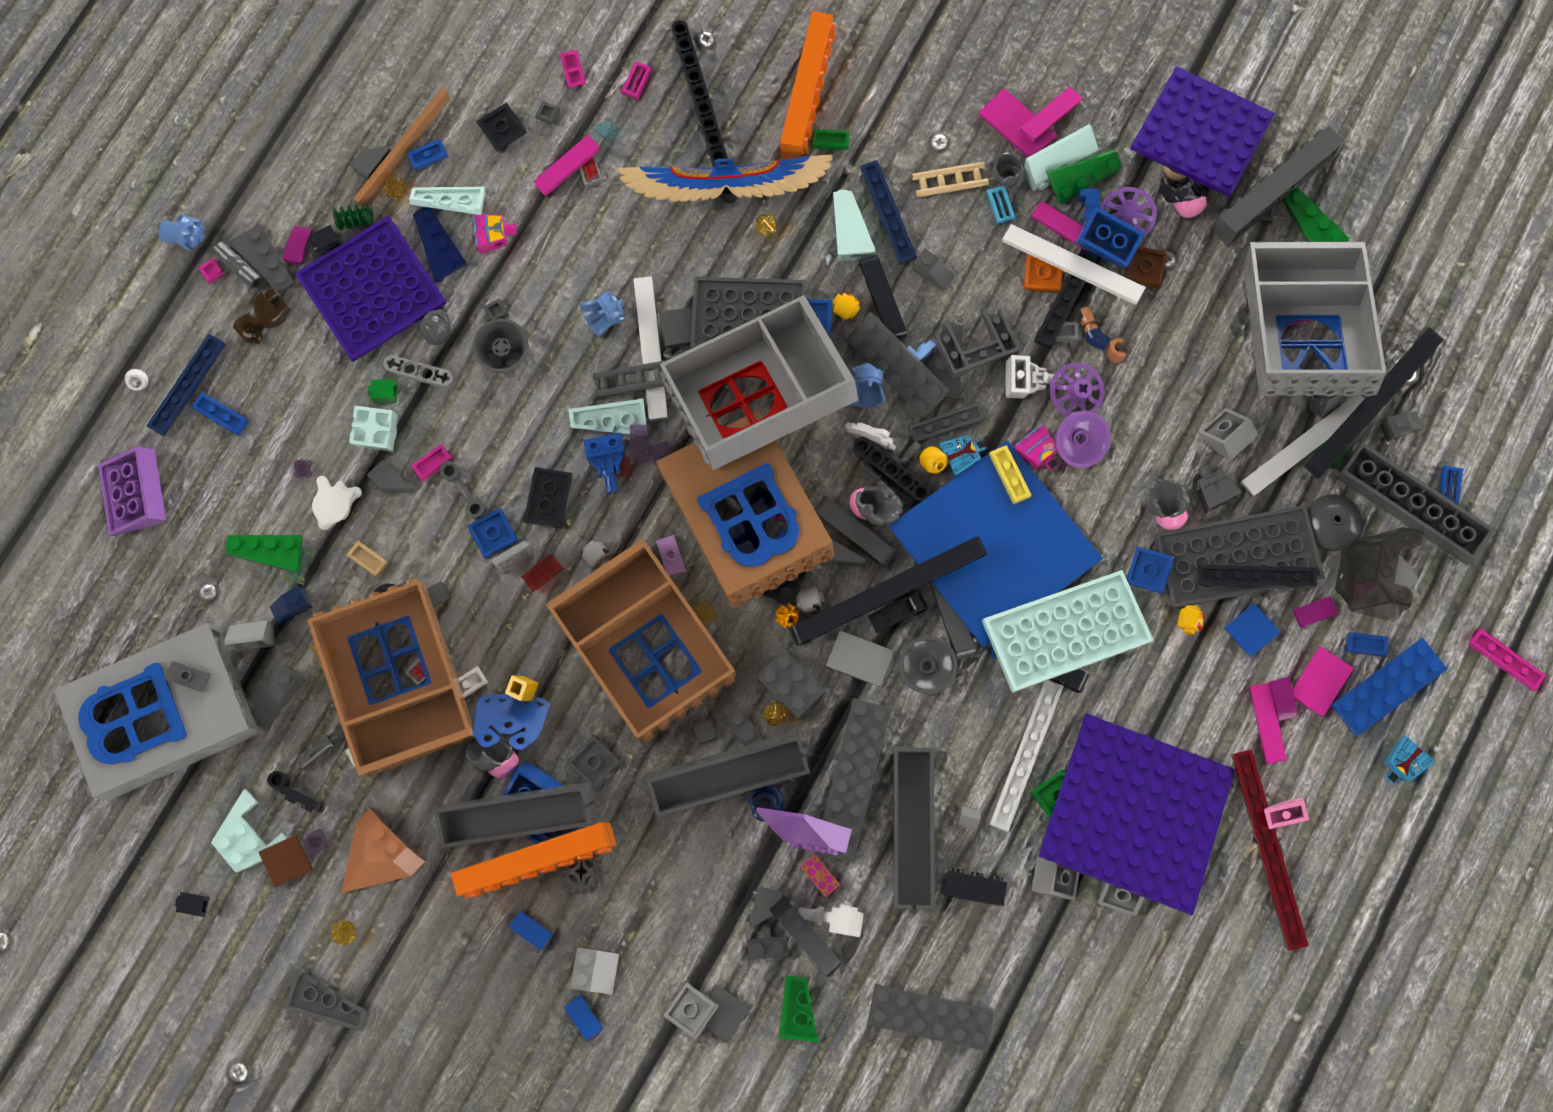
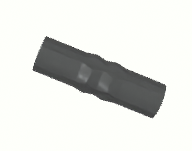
M219 242L214 246L212 253L251 289L260 285L262 277L224 242Z

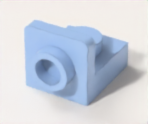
M930 340L927 344H921L917 352L910 346L907 348L923 363L935 351L936 345Z

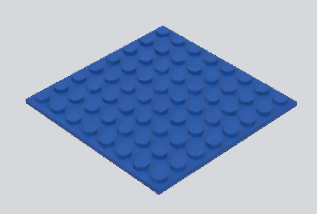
M1008 440L996 449L1008 446L1032 495L1030 498L1013 505L988 454L888 526L918 565L974 537H980L988 553L986 556L933 581L932 584L983 648L991 643L982 623L984 618L1058 593L1103 560L1101 555Z

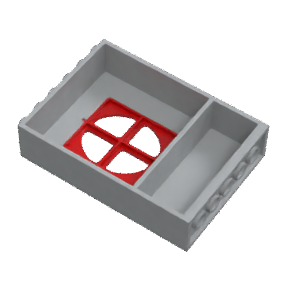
M805 295L660 364L662 369L660 376L664 382L663 384L667 392L670 393L675 407L678 408L682 421H685L690 436L694 438V443L698 451L700 450L705 464H710L712 470L726 465L859 400L853 376ZM742 377H756L766 381L768 385L748 396H743L735 381ZM729 385L737 400L717 411H712L710 407L714 395L722 386ZM769 393L774 394V404L769 413L763 419L756 420L748 406L749 403ZM741 408L750 424L743 428H730L719 424L717 419Z

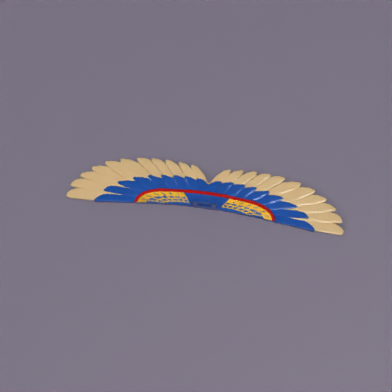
M832 155L804 156L742 166H734L733 159L729 158L715 160L714 168L639 166L618 168L617 172L623 175L620 177V180L623 183H628L626 184L627 188L635 189V193L644 194L645 198H656L657 201L669 199V202H677L679 200L680 202H687L691 199V202H695L700 198L701 201H704L710 197L713 200L723 192L725 187L740 198H742V195L748 198H752V195L762 198L763 195L773 197V194L784 195V191L797 192V189L808 188L809 183L817 182L818 177L825 175L824 171L831 167V164L828 162L833 158ZM722 162L730 163L728 165H720Z

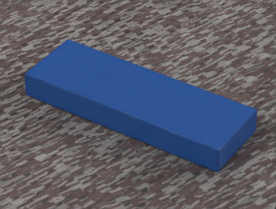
M201 392L191 406L195 411L237 436L241 434L249 422L248 419Z

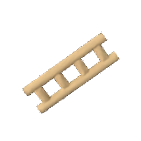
M984 161L912 174V180H919L921 189L915 191L916 198L988 186V178L982 179L980 173L981 169H985ZM973 171L974 181L964 182L962 173ZM955 174L956 184L946 185L944 176ZM937 177L939 187L928 188L926 179Z

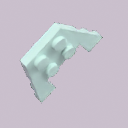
M247 789L243 790L211 842L237 873L261 863L262 859L258 853L260 850L288 838L284 833H281L270 844L266 845L243 818L248 811L258 804V801Z

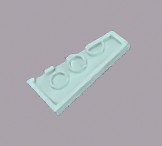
M485 187L412 188L409 199L411 205L481 215L486 192Z
M643 399L568 409L572 429L648 436Z

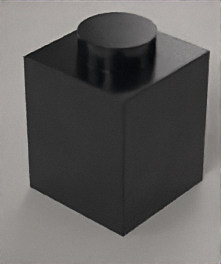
M331 225L310 234L313 239L311 242L315 252L319 251L322 256L341 245Z
M180 892V896L177 897L175 902L176 912L205 917L210 897Z

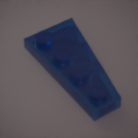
M423 207L413 214L435 283L467 265L430 207Z

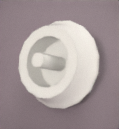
M131 369L125 374L126 385L132 390H142L148 385V377L141 370Z

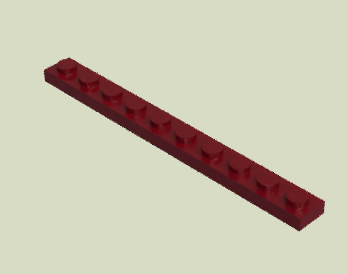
M1252 749L1231 754L1287 951L1309 946L1276 831L1275 828H1268L1264 809L1268 808Z

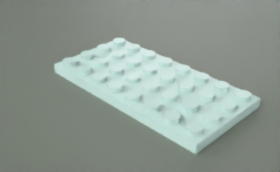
M1122 570L982 620L1012 693L1154 641Z

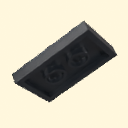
M539 467L534 468L523 520L524 523L562 529L573 476L572 473Z

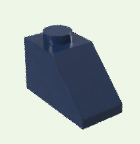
M300 586L282 594L270 606L277 624L313 608L306 591Z

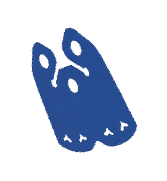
M507 694L482 696L477 701L473 727L474 737L482 747L488 748L500 740V737L492 729H489V726H494L493 728L502 734H513L525 728L524 732H520L509 739V744L516 750H522L537 740L551 703L539 697H534L533 701L525 704L523 701L514 699ZM511 722L513 725L510 728H505L504 723ZM486 735H491L492 740L486 742L484 741V737ZM522 737L525 739V742L518 744L516 740Z

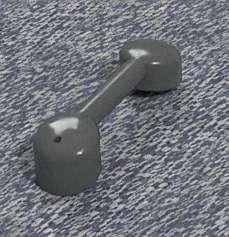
M452 461L443 462L439 469L440 475L445 480L455 483L468 503L466 507L467 515L473 519L482 518L485 515L486 506L483 502L475 500L460 479V467Z

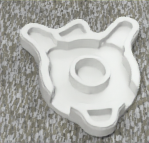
M859 422L857 425L855 423H846V431L854 437H866L876 446L895 452L896 446L893 444V439L889 437L890 433L887 430L874 428Z
M319 476L316 480L318 492L314 497L312 510L318 520L319 528L327 531L333 525H336L337 522L348 517L352 503L362 495V490L359 487L347 488L342 481H338L334 487H331L325 476Z

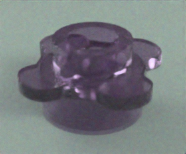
M311 460L294 461L293 476L295 478L300 476L309 478L312 475L310 471L312 466Z

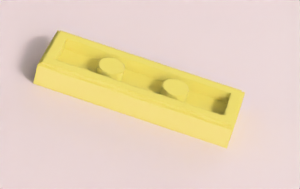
M1006 445L991 451L989 456L1013 505L1030 498L1032 495L1008 446Z

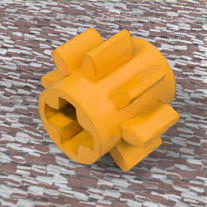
M790 603L787 606L781 605L775 612L777 616L775 621L785 629L787 625L792 627L799 621L797 615L799 611Z

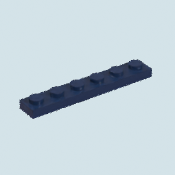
M878 160L861 165V173L898 264L902 265L916 260V253Z
M211 334L207 335L146 425L149 429L163 437L166 435L226 346L223 341Z

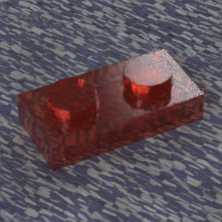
M551 553L523 574L521 578L534 593L561 572L563 567Z

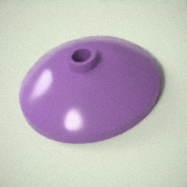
M1091 411L1072 413L1062 421L1057 430L1055 438L1057 452L1069 465L1079 468L1092 466L1099 462L1107 453L1110 446L1111 433L1107 422L1100 415ZM1080 434V438L1076 440V436Z

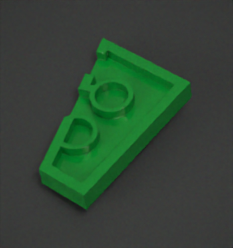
M785 976L778 1032L779 1038L819 1043L807 978Z

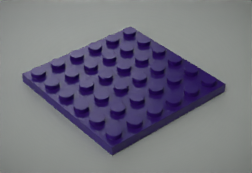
M1176 66L1130 149L1230 198L1275 113Z
M389 215L295 273L352 362H355L419 322L428 312L438 310L447 304Z

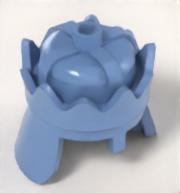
M180 214L177 218L176 224L169 220H164L159 227V240L161 242L177 243L187 251H190L191 248H197L198 244L203 242L205 238V227L201 225L203 221Z
M609 290L596 300L580 303L582 313L597 337H600L610 326L625 320L622 318L624 316L622 307L625 306L622 299L617 300L614 294L608 295Z
M863 363L861 366L851 368L850 373L855 380L859 400L850 405L870 408L884 404L886 398L881 386L884 371L877 369L869 363Z

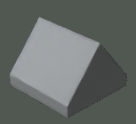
M962 806L957 825L977 831L982 811Z

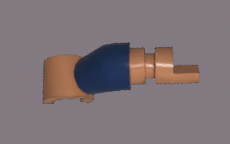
M1082 308L1083 318L1081 319V324L1085 327L1084 337L1087 343L1103 351L1106 349V355L1110 361L1114 363L1122 362L1126 354L1118 352L1115 347L1120 348L1124 339L1116 338L1110 341L1111 338L1105 335L1095 324L1096 321L1091 308Z

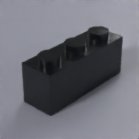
M952 868L951 871L946 872L944 896L1004 906L1007 882L1003 881V877L991 875V879L984 878L983 873L971 872V875L963 874L964 870Z

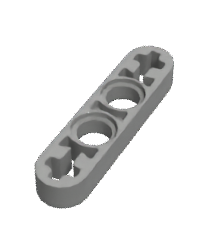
M394 355L387 356L383 362L387 372L393 375L446 389L454 384L452 373L442 368ZM394 361L396 365L401 366V371L400 368L397 366H393L391 368L389 366V363H393ZM409 365L415 366V370L411 374L405 372L406 367ZM426 370H431L433 372L432 376L428 379L423 378V373ZM437 372L438 376L442 378H445L447 375L449 381L446 380L445 383H443L442 379L437 378Z

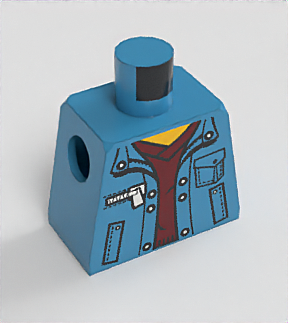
M966 435L940 443L939 449L946 454L948 459L947 466L953 478H956L981 460L979 453L986 450L987 446L983 439L973 443L970 436Z
M1405 735L1398 739L1384 762L1385 766L1390 769V772L1384 778L1392 785H1395L1399 779L1406 783L1416 778L1434 764L1435 761Z

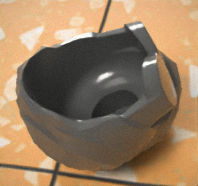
M1005 152L996 158L993 165V177L995 180L1006 187H1015L1024 182L1026 177L1025 171L1018 156Z
M444 310L428 312L419 325L421 336L429 344L441 345L450 337V319Z

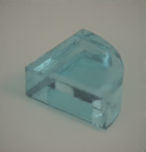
M602 122L593 127V130L606 141L619 129L618 125L612 122Z

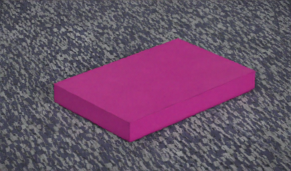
M1318 647L1292 688L1295 700L1323 717L1354 668L1324 648Z

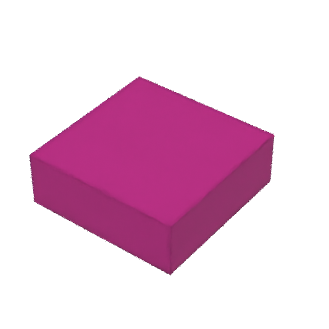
M214 258L198 267L209 284L225 274Z

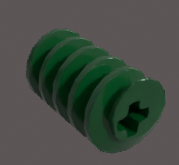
M362 203L361 209L355 204L354 210L348 205L347 211L344 210L343 206H340V212H337L336 208L333 207L334 221L339 230H343L344 227L351 229L352 226L358 228L359 224L361 227H365L366 223L368 226L373 225L374 212L371 203H369V208H366L365 204Z

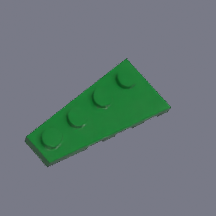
M1111 150L1092 156V158L1087 160L1082 159L1071 165L1066 164L1055 170H1047L1046 173L1057 202L1063 204L1079 194L1080 189L1091 187L1121 169L1122 165L1117 151Z
M1298 187L1284 198L1283 203L1294 221H1297L1303 236H1306L1309 242L1349 241V238Z
M227 535L226 554L300 573L303 536Z

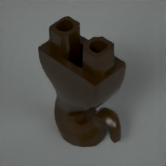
M273 289L264 295L260 292L254 299L250 312L239 317L234 322L233 328L246 343L255 340V343L259 345L263 339L261 332H249L246 330L247 327L273 328L286 321L284 317L291 309L284 301L276 307L273 306L280 298Z

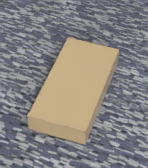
M357 541L346 555L376 578L380 576L389 564L360 541Z

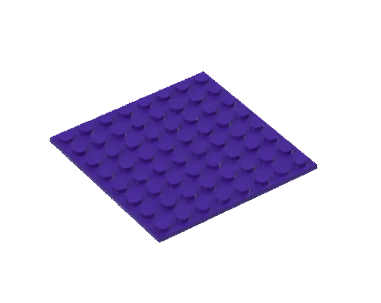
M1085 713L1038 857L1193 916L1235 769Z

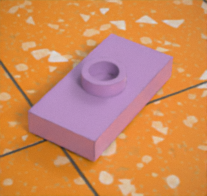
M672 535L657 540L656 543L669 577L686 572L675 536Z

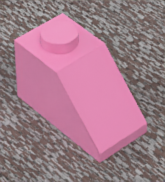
M1301 797L1283 801L1264 809L1269 829L1309 820L1305 802Z

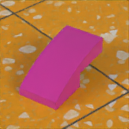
M577 49L561 53L560 58L568 88L586 84Z

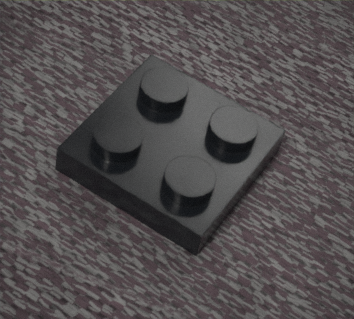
M507 102L476 121L496 152L527 133L525 127Z

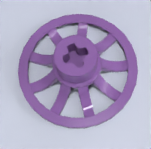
M1124 187L1115 190L1106 197L1101 207L1104 211L1106 206L1118 210V212L1111 215L1119 217L1120 220L1129 225L1134 223L1138 230L1145 233L1144 236L1152 230L1156 222L1157 209L1153 199L1148 193L1138 188ZM1123 192H1135L1132 200H1126ZM1119 194L1122 204L1117 205L1110 200ZM1139 194L1148 200L1141 205L1136 203ZM1151 206L1152 216L1142 214L1140 210ZM1138 218L1151 221L1145 230L1140 225Z
M1070 363L1061 367L1054 374L1050 383L1052 403L1061 414L1068 417L1072 414L1073 408L1078 401L1081 411H1087L1085 408V399L1095 405L1090 410L1095 413L1101 406L1104 398V385L1100 375L1095 369L1084 363ZM1074 367L1075 380L1070 378L1065 370ZM1080 367L1089 371L1084 379L1080 377ZM1060 374L1069 385L1056 384ZM1094 375L1099 385L1092 386L1089 379ZM1055 389L1068 391V394L1056 399ZM1100 390L1098 400L1091 396L1092 391ZM1072 398L1067 411L1059 405L1063 401Z

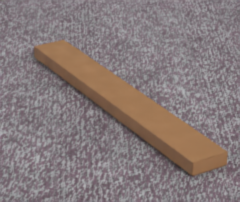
M441 88L354 196L353 199L360 208H362V203L365 206L368 204L451 100L447 90Z

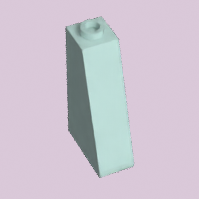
M838 190L833 192L838 261L862 260L874 256L875 247L852 191Z

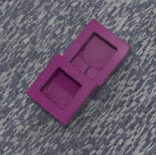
M294 226L285 248L283 261L302 264L307 254V245L311 239L310 234L313 233L311 228Z
M1331 596L1292 611L1300 629L1338 614Z
M1289 677L1268 682L1278 721L1297 717V708Z

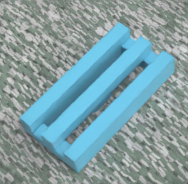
M1005 186L987 190L986 193L997 225H1001L1003 222L1005 224L1008 221H1015L1016 218ZM999 191L1002 192L1009 216H1006ZM992 193L995 194V197H996V200H997V203H998V206H999V209H1000L1002 218H1000V215H999V212H998V209H997V206H996V203H995V200H994V197H993V194H992Z

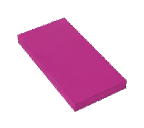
M1004 88L978 114L1027 158L1045 149L1057 137V134L1052 129H1049L1034 143L1020 132V129L1035 115Z

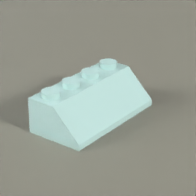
M1088 124L1026 158L1024 165L1025 180L1033 192L1038 189L1043 190L1049 185L1050 181L1046 173L1047 170H1055L1060 168V166L1077 163L1076 161L1087 160L1097 155L1099 149L1091 125Z

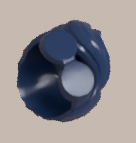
M768 785L755 789L748 798L747 803L752 810L754 818L765 822L756 812L757 807L781 811L784 796L779 788Z

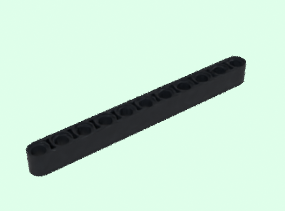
M677 20L672 24L673 39L712 168H714L716 158L728 159L688 25L683 20ZM703 109L708 110L706 113L701 112ZM708 125L713 126L711 129L705 128ZM713 141L718 142L716 145H711L710 143ZM722 162V163H720V165H728V164H730V163H728V162ZM725 187L721 193L723 201L726 203L735 202L737 196L733 193L726 194L725 192L729 189Z
M1429 327L1387 373L1377 395L1367 396L1303 467L1319 479L1442 343L1444 338Z
M974 537L789 628V631L796 646L803 645L986 556L988 553L980 537Z

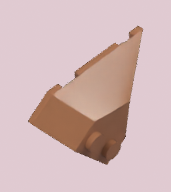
M369 808L356 822L341 893L412 877L425 863L412 848H409L384 824L385 821L372 808Z

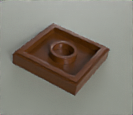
M1138 246L1128 267H1126L1124 277L1137 284L1160 289L1168 252Z
M296 834L258 852L275 888L313 870Z

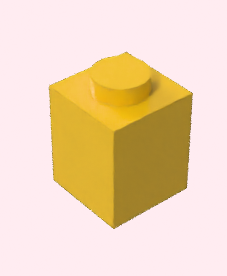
M512 675L505 694L520 701H533L539 683L525 676Z

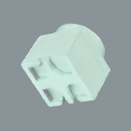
M354 406V419L349 444L360 448L393 452L394 441L397 436L398 414L392 410Z

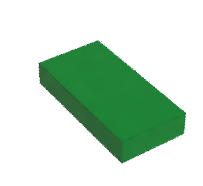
M813 129L812 149L849 150V131Z

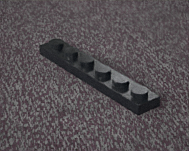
M1081 249L1078 255L1095 264L1099 257L1084 249ZM1068 274L1034 339L1035 343L1052 349L1086 281Z
M1197 566L1198 585L1317 587V567Z

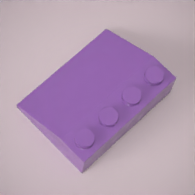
M137 446L98 465L109 536L152 527L166 521L155 449Z
M757 807L756 812L783 841L790 843V847L837 855L838 852H847L852 829L805 814Z

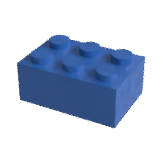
M1096 206L1090 210L1074 243L1123 269L1128 267L1145 233Z

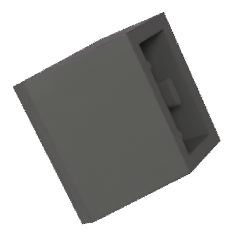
M760 886L758 890L754 889L751 899L754 902L753 910L749 909L746 921L749 922L748 926L755 928L772 918L774 915L769 909L783 897V893Z

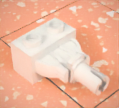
M1011 355L1006 361V398L1024 399L1028 394H1032L1037 390H1045L1046 385H1050L1054 374H1048L1045 372L1046 368H1040L1030 362V356ZM1061 375L1058 377L1056 384L1064 385L1065 380H1062L1064 378Z
M840 904L839 908L833 907L832 912L824 911V907L821 906L816 909L803 907L798 909V913L805 920L814 921L816 925L822 926V922L830 923L829 932L860 937L864 913L857 912L858 908Z

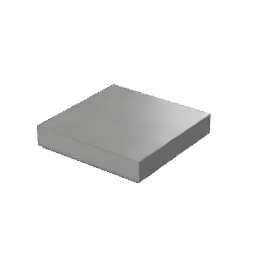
M524 540L491 559V561L500 573H504L533 556V552Z
M686 982L663 1016L696 1040L719 1005Z

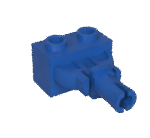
M621 433L583 440L586 458L589 464H592L597 470L599 478H603V470L607 495H612L611 486L614 494L619 493L615 467L617 474H621L620 466L623 457H626Z

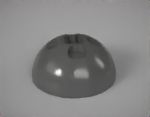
M494 319L485 323L479 328L473 339V353L476 360L482 367L491 372L507 373L513 371L523 363L528 353L529 344L524 329L509 319Z

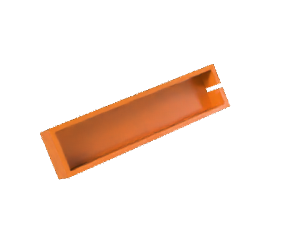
M816 11L811 13L780 140L781 159L799 158L808 154V140H811L812 124H815L817 114L815 113L816 107H819L820 104L819 95L820 91H823V78L827 74V62L831 58L832 53L831 45L832 42L834 43L836 36V23L833 22V15Z
M600 822L452 872L451 877L457 896H464L465 899L483 895L484 892L501 889L500 885L510 886L519 883V878L521 880L531 879L538 876L537 872L539 874L549 873L557 870L556 866L566 867L575 864L574 860L576 859L577 861H584L593 858L594 853L597 855L611 852L612 847L617 846L611 823Z

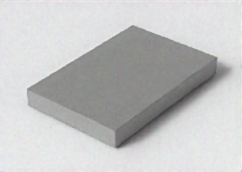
M839 631L826 667L881 687L894 650Z

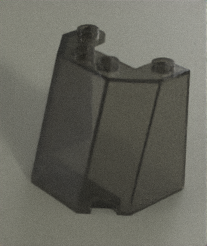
M1408 527L1397 528L1365 537L1341 552L1335 590L1342 596L1350 612L1391 620L1411 608L1412 591L1408 587L1394 584L1400 550L1404 548L1414 549L1420 546L1424 531Z

